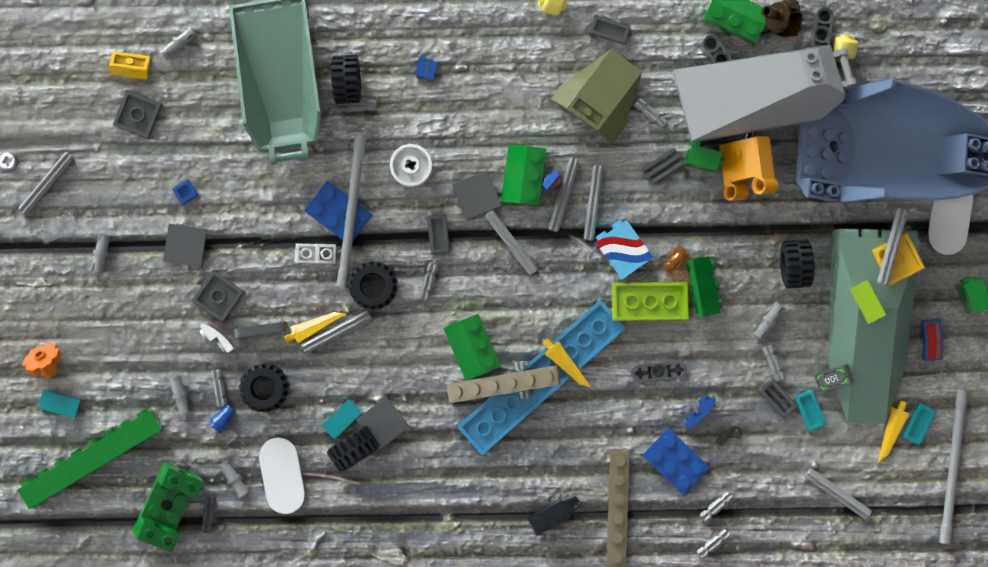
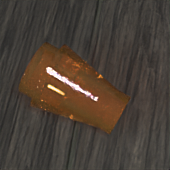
M678 244L676 248L673 247L663 267L672 273L688 260L687 257L690 253Z

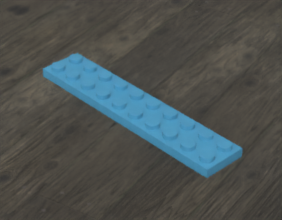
M600 299L552 343L555 344L559 341L576 367L580 369L626 328L620 321H612V312ZM545 348L526 365L525 371L555 366L557 364L544 354L548 350ZM558 366L560 385L531 389V397L528 399H521L519 392L491 396L463 420L457 428L478 452L483 455L564 384L570 376Z

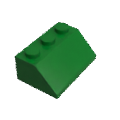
M712 0L702 20L752 45L757 42L765 25V17L761 14L763 7L749 0Z
M508 145L501 202L539 207L547 148Z
M710 256L685 261L695 316L704 317L719 314L723 306L721 297L718 298L716 290H719L718 280L714 279L713 271H715L714 260H710Z
M479 313L443 328L465 381L501 367Z

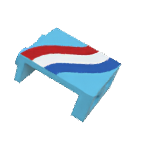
M620 219L611 226L613 230L609 233L603 231L596 236L597 241L595 245L599 247L617 272L618 277L622 280L652 259L653 256L628 221L622 222Z

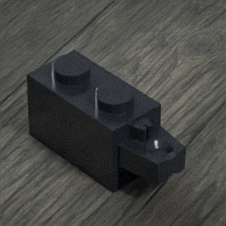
M574 496L563 501L559 499L527 517L538 536L571 518L570 515L582 506L578 498Z

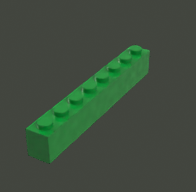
M142 410L136 414L138 418L133 421L130 418L120 424L121 428L115 431L112 428L103 434L105 437L98 441L96 438L87 443L88 447L81 450L79 448L70 453L72 457L66 461L62 458L55 462V467L51 470L45 468L37 473L39 477L32 480L29 478L20 483L22 487L17 490L28 509L39 505L164 430L154 410Z

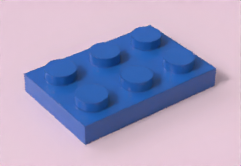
M326 181L304 211L343 240L348 196L329 181ZM358 203L353 241L373 216Z
M669 427L642 454L683 495L710 469Z

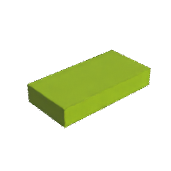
M868 280L849 289L867 324L886 315Z

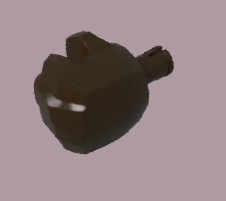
M783 0L772 5H765L762 8L761 14L765 17V25L768 31L780 37H795L798 35L803 22V13L800 11V5L797 0Z

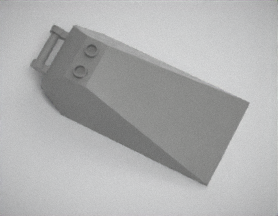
M831 45L674 70L673 73L691 142L822 120L844 100V89L857 86L847 58L849 55L847 49L844 48L833 52ZM837 59H840L846 81L841 82L835 62Z

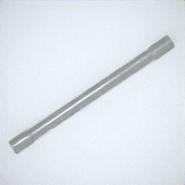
M355 134L354 155L343 245L337 277L338 287L348 288L350 258L362 161L367 136L364 134Z
M957 390L956 411L943 521L940 529L939 543L951 544L965 410L968 402L969 391Z

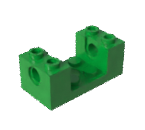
M690 139L684 166L712 174L722 168L724 158L721 157L722 152L701 147L705 140L691 142Z
M969 276L959 280L961 284L955 286L966 314H977L987 310L988 291L983 278L976 279L975 276Z
M163 462L132 532L136 539L173 552L180 537L176 529L190 498L197 499L204 484L202 478L195 473ZM170 500L171 506L169 508H161L162 501Z

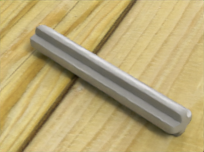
M65 152L19 206L20 212L27 215L74 160L70 153Z
M570 158L549 224V230L554 232L559 231L578 168L579 160L575 158Z
M594 165L592 171L584 230V240L593 241L595 235L603 176V166Z
M898 208L896 211L878 276V283L884 285L889 283L908 214L906 209Z
M488 212L485 218L529 275L535 273L537 267L495 212Z
M364 311L302 344L303 351L309 353L370 321L372 317L369 311Z
M812 468L806 472L805 478L863 519L869 518L872 511Z

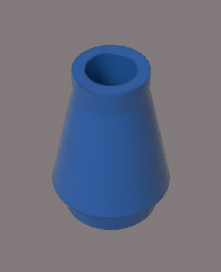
M226 405L210 419L209 425L221 434L223 430L226 431L236 411L229 405Z

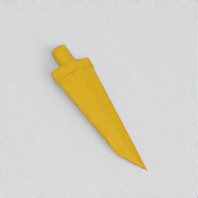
M333 312L298 325H293L290 327L292 333L285 335L284 338L287 343L296 339L299 344L343 317L346 313Z
M546 338L542 342L548 349L544 354L578 384L592 388L563 349L561 343L557 341L553 344Z
M900 400L897 409L891 407L878 462L889 455L909 417V413L904 412L907 402Z

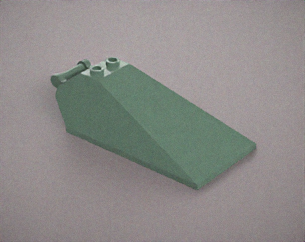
M260 0L229 5L242 120L247 133L258 151L262 153L269 152L271 165H276L277 162L300 158L304 160L310 159L308 145H313L317 142L321 111L306 1ZM295 147L302 148L301 151L277 155L275 153V151Z

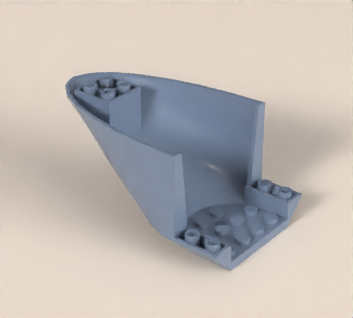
M889 79L844 89V100L822 120L802 123L799 126L796 181L808 198L832 202L933 201L961 198L977 194L988 188V122L965 105L921 86ZM831 142L834 144L833 151L830 149Z

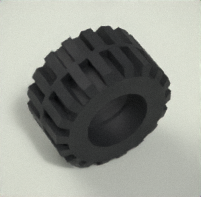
M357 55L333 56L331 59L332 94L336 104L360 103L361 74Z
M808 239L784 240L781 245L780 270L782 281L786 288L812 286L814 280V255Z
M375 261L365 262L354 269L349 278V293L355 303L363 308L371 310L384 308L396 296L398 288L397 279L394 272L383 263ZM370 274L379 275L384 281V290L377 297L367 296L362 290V282Z
M265 363L252 366L249 370H246L244 376L240 379V397L243 398L244 404H247L250 409H254L257 412L272 411L280 407L289 394L288 378L275 365ZM266 376L273 380L275 392L272 397L261 399L255 394L253 386L259 377Z
M363 426L330 447L327 454L338 471L343 472L372 454L380 445L368 426Z

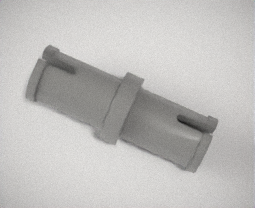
M188 27L179 36H174L172 41L159 51L168 60L177 51H182L184 46L197 36Z
M98 233L96 249H93L94 259L91 271L103 273L105 259L109 254L107 249L111 235Z
M775 302L769 313L763 316L762 319L764 320L754 334L764 340L771 328L776 326V321L785 308Z
M181 375L169 378L173 390L172 397L176 401L179 415L191 412L186 397L188 393L184 390Z
M229 460L218 466L228 480L226 481L227 484L231 485L239 499L249 493V490H247L240 479V474L236 473Z

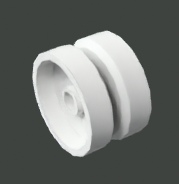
M406 144L394 151L390 160V170L393 177L401 185L411 188L421 186L428 181L432 174L433 164L431 157L421 146ZM414 163L415 169L411 170L408 168V165Z

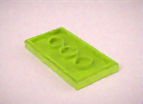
M688 282L611 283L612 321H689Z

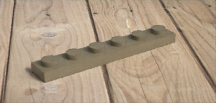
M555 365L446 384L449 403L555 386L561 383L558 366Z
M610 450L606 566L626 567L630 451Z

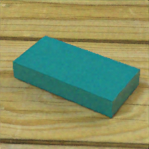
M812 389L794 396L808 432L827 425Z
M43 390L38 408L77 418L81 399Z
M348 399L321 426L333 439H336L362 412Z
M918 402L901 437L920 445L937 411Z

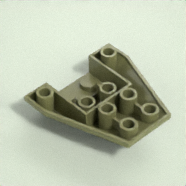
M611 49L565 81L551 100L564 110H569L596 130L598 135L613 145L624 130L642 71Z

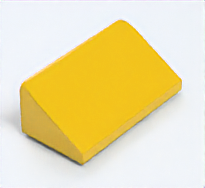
M113 51L109 64L110 74L147 80L151 57Z

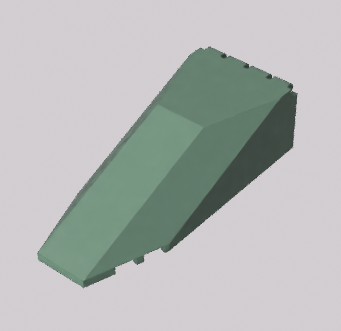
M837 229L832 231L828 365L832 369L848 364L854 380L851 384L837 388L846 423L886 424L906 368L916 273L890 286L878 283L880 268L871 250L888 242L891 230H881L880 237H878V230L862 229L861 237H858V229ZM903 230L902 235L908 233L919 254L918 231ZM866 280L869 281L886 313L884 317L870 324H867L849 290Z

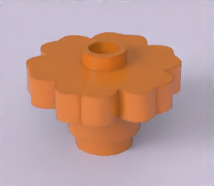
M47 343L44 346L39 345L32 349L29 353L30 355L24 358L23 366L29 375L38 376L40 374L45 378H52L58 372L57 363L61 361L62 354L56 344Z

